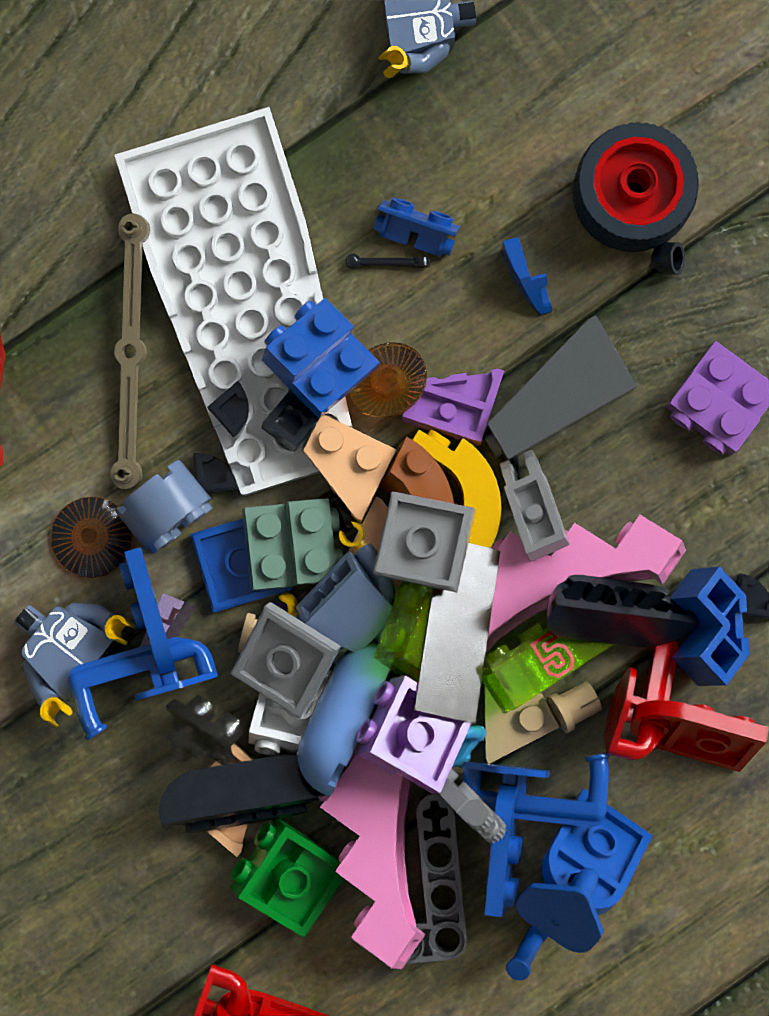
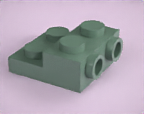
M329 498L291 501L286 504L245 507L242 509L251 591L317 585L343 557L342 549L334 548L333 532L339 531L340 522L337 508H330Z

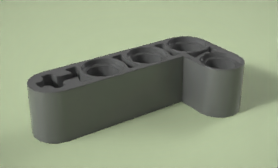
M425 793L419 799L416 806L426 918L415 919L417 928L424 932L425 936L406 964L451 960L461 955L466 947L467 937L454 809L439 793ZM436 800L441 808H447L446 813L440 814L439 820L441 831L449 828V835L434 833L426 837L424 836V830L433 832L430 815H423V810L430 808V801ZM437 842L444 843L451 849L449 859L442 864H434L427 857L429 847ZM448 885L455 891V897L449 905L439 906L432 901L431 893L437 886ZM446 927L456 930L459 934L457 943L449 948L441 947L435 941L437 932Z

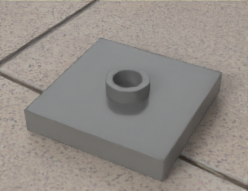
M392 491L373 574L379 577L457 593L476 512L475 508Z
M270 602L264 607L230 674L301 718L308 710L341 646Z

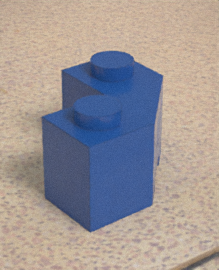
M720 566L691 569L670 598L684 611L688 608L693 611L699 623L691 631L672 659L697 686H727L750 655L749 638H744L742 612H747L746 595Z

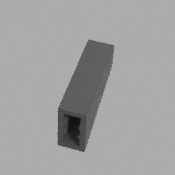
M596 315L589 318L487 423L486 430L488 435L483 438L494 458L502 456L504 461H511L628 395L637 387Z

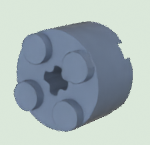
M177 460L169 465L170 471L163 477L156 474L122 502L124 506L115 510L116 514L144 549H150L153 553H156L161 548L164 549L182 535L178 529L180 525L183 524L186 528L192 523L195 524L213 509L208 503L211 498L181 460Z

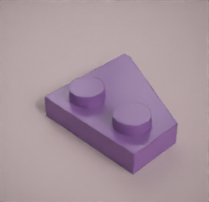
M493 369L490 373L467 376L466 373L454 374L445 379L431 377L414 383L418 384L426 381L425 387L412 388H424L422 393L411 392L421 396L418 400L409 396V398L417 402L413 406L407 402L411 407L408 410L405 409L402 422L427 430L431 429L439 434L460 441L464 438L469 443L480 446L504 370Z

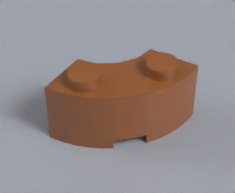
M406 436L396 448V453L379 486L390 495L393 491L454 504L450 485L439 464L422 446Z

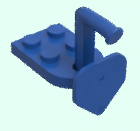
M141 547L124 552L127 562L120 563L119 566L127 590L135 588L138 602L131 604L137 629L146 628L150 644L80 664L69 672L68 684L79 722L86 734V741L107 728V725L102 724L97 715L89 687L150 670L155 689L135 694V700L137 701L218 677L213 657L204 644L192 639L178 637L167 639ZM193 657L198 676L179 681L177 672L169 673L176 671L174 662Z
M602 753L585 757V761L589 762L590 766L588 801L526 795L528 776L547 778L550 777V770L464 762L462 782L464 781L505 822L507 830L503 839H500L499 842L491 843L485 915L502 917L518 901L519 878H512L514 864H518V861L521 862L523 852V836H516L518 819L594 827L601 824L606 815L609 783L608 758L610 755ZM482 771L502 773L501 783L507 784H500L498 792L480 790Z
M583 788L575 800L588 801V791ZM608 804L606 806L605 818L597 826L585 827L561 824L543 857L542 875L545 884H530L516 903L520 916L531 925L514 957L506 964L507 974L515 980L522 981L527 979L531 973L530 965L547 937H550L570 951L577 953L588 952L601 939L604 932L598 915L608 912L621 899L653 835Z

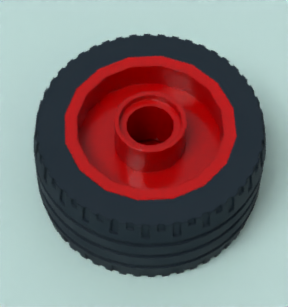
M640 122L616 126L594 140L580 160L573 181V200L577 216L585 230L595 240L600 241L601 244L611 249L614 248L623 252H642L653 249L673 238L690 217L698 196L699 178L697 166L690 150L682 143V140L661 126L658 127L655 124ZM628 186H637L641 193L631 191Z

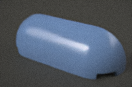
M369 643L364 649L356 652L346 651L333 667L303 732L297 751L301 773L306 781L317 791L330 797L335 790L344 766H347L357 745L356 734L358 729L370 716L374 707V695L379 686L386 680L396 650L385 645Z

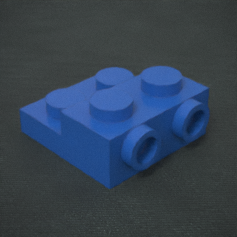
M326 298L317 305L312 300L305 303L294 316L297 321L288 329L283 325L276 327L264 341L267 346L262 361L318 418H321L373 373L380 363L353 336L352 330L354 326Z

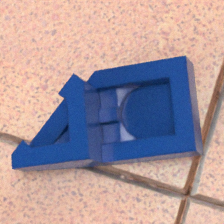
M519 237L503 241L501 253L511 278L520 293L540 316L552 313V305L546 289L548 285L546 274L530 277Z

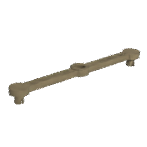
M135 213L124 216L118 226L119 235L125 241L122 339L117 342L114 349L115 358L121 364L118 461L111 468L110 475L114 485L121 489L135 488L139 485L143 476L142 468L136 462L139 365L144 362L147 355L146 346L140 340L142 244L149 237L150 225L144 217ZM133 345L136 349V354L128 359L125 356V349L127 346Z

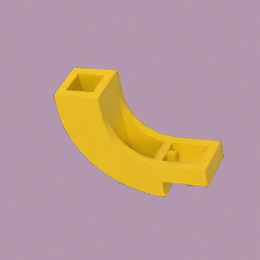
M431 429L428 434L418 430L413 441L422 446L439 466L454 478L462 494L463 506L472 507L476 510L469 543L491 548L500 525L501 497L496 477L487 460L464 438L456 450L452 451L448 448L451 442L441 434Z

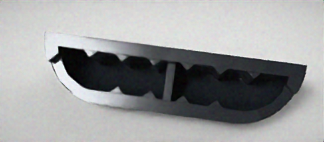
M571 575L564 582L560 583L552 592L546 610L548 627L553 634L559 637L633 647H656L671 643L688 634L699 622L693 611L689 608L684 611L671 598L666 596L670 590L664 587L588 575Z
M278 755L196 769L178 776L168 785L162 795L159 807L160 823L165 830L172 828L173 825H185L186 833L205 832L303 814L307 812L306 804L316 800L319 802L327 801L329 796L317 791L306 781L299 768L296 755Z

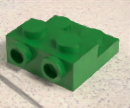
M275 819L272 825L266 823L257 832L254 844L257 847L248 860L242 858L234 866L230 879L233 881L230 888L239 899L305 938L344 880L341 875L335 872L341 862L338 861V857L314 843L308 836L281 819Z

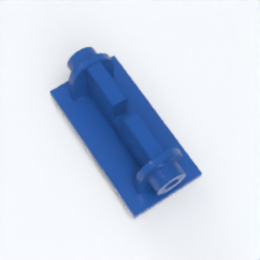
M394 197L391 199V202L384 200L379 205L378 210L386 212L385 216L378 214L373 230L380 232V237L407 245L410 233L413 231L418 233L414 248L437 255L438 257H441L442 254L450 256L455 241L449 239L448 235L456 236L460 229L459 225L452 223L453 218L438 211H430V214L427 215L415 211L413 203Z

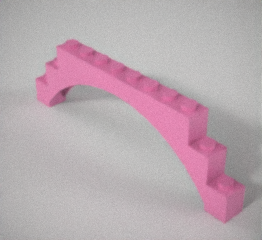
M639 515L634 523L628 522L622 528L616 542L619 544L617 548H614L574 523L569 531L565 530L570 543L569 546L555 551L551 557L545 555L531 561L526 555L521 537L510 531L505 539L500 538L492 547V549L500 551L486 652L523 622L546 610L554 589L571 575H588L631 582L655 579L659 583L664 584L686 552L683 541L642 515ZM424 647L418 656L420 661L411 675H405L419 683ZM359 743L356 745L348 762L349 766L338 779L332 795L320 807L359 835L356 842L354 840L350 841L342 850L338 859L341 864L335 872L375 901L372 907L367 905L356 918L354 926L357 929L351 938L389 967L402 970L425 936V933L416 926L408 893L405 867V822L412 781L400 774H389L358 756L356 753L360 746Z

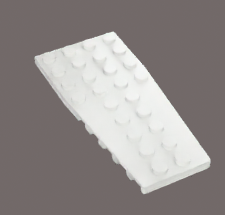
M270 107L115 154L132 213L141 215L150 225V234L142 244L150 271L206 408L237 381L240 382L247 395L249 416L244 430L236 439L228 433L208 410L240 493L243 496H248L320 473L304 454V448L314 428L295 452H292L261 428L263 421L289 390L262 361L267 346L264 341L279 325H283L286 329L292 326L297 321L294 318L296 312L305 303L312 300L317 305L323 300L305 217ZM344 397L324 415L352 428L346 398Z

